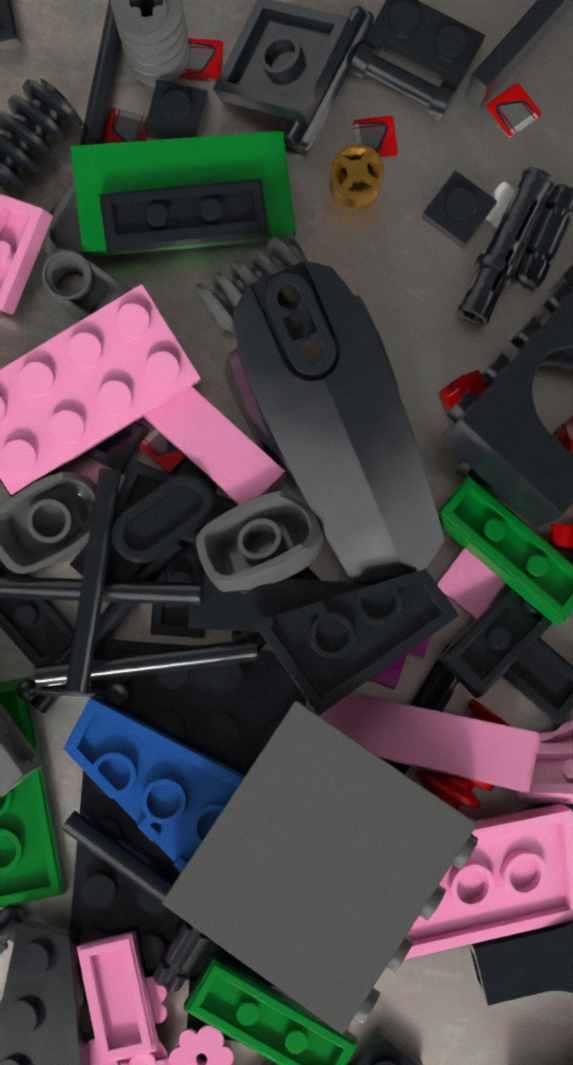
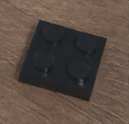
M257 0L213 90L221 101L309 125L355 32L349 17L274 0Z

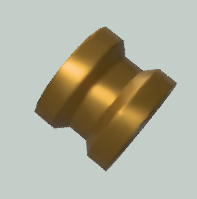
M352 144L342 148L335 155L331 163L329 190L333 200L340 207L347 210L360 211L368 208L376 201L384 176V165L379 154L364 144ZM354 183H365V187L363 185H360L351 188Z

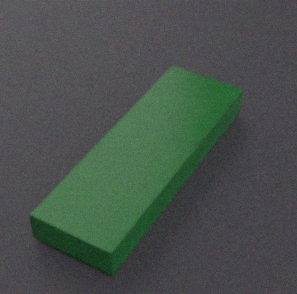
M468 475L437 511L442 529L555 626L561 625L573 612V563Z
M212 954L184 1002V1011L278 1065H347L359 1044L356 1036L348 1031H345L343 1035L298 1002L215 954Z

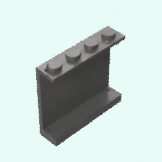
M295 701L162 904L343 1035L353 1019L360 1024L363 1023L374 1008L380 992L373 987L385 968L387 967L391 971L396 972L406 958L414 942L406 935L419 915L428 921L438 908L446 893V889L439 884L451 865L453 864L458 869H461L473 853L479 840L472 834L477 823L466 814L463 815L329 724L312 709L300 701Z

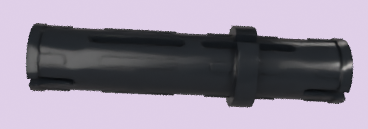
M529 167L528 170L524 169L521 180L485 254L478 255L473 268L476 273L461 304L457 308V312L463 318L479 325H484V323L487 325L505 285L512 284L517 272L514 266L532 232L550 191L555 185L554 178L544 170Z

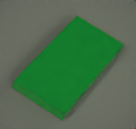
M283 131L71 146L83 257L267 242L271 237L285 240V229L295 238L296 228ZM261 179L269 229L268 235L265 238L107 254L99 194Z
M29 676L0 682L1 704L44 762L35 708L30 700H22L16 691L19 682L29 679ZM45 763L0 799V907L64 895L68 890Z

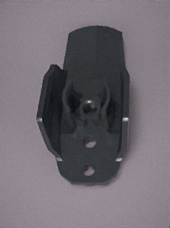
M309 261L299 262L249 284L233 312L237 347L228 354L225 377L258 447L285 470L287 475L284 479L285 483L316 516L322 533L350 581L371 586L426 569L439 552L445 538L415 436L400 397L395 374L380 334L365 303L360 296L353 295L346 283L332 267ZM285 286L294 288L299 297L296 308L291 311L283 308L277 300L278 291ZM308 339L318 343L322 351L320 359L312 364L304 361L301 356L303 341Z

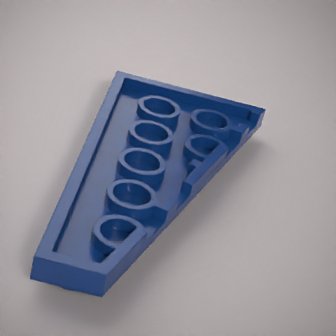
M94 696L89 698L63 748L109 798H114L138 823L137 827L150 841L154 840L174 861V866L181 873L245 778V775Z

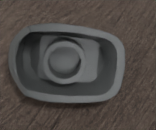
M64 471L34 482L0 507V560L9 570L21 574L37 571L64 559L88 543L97 488L92 479L74 472Z
M276 491L242 503L209 522L198 534L196 547L199 559L211 582L220 591L230 592L250 590L264 584L276 583L300 572L318 558L323 548L324 538L320 524L310 508L283 491Z

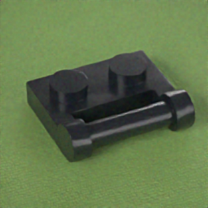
M386 0L364 42L359 45L350 64L349 73L361 79H364L367 75L428 106L427 113L442 120L476 58L486 35L418 0ZM380 50H383L443 82L438 87L377 55Z

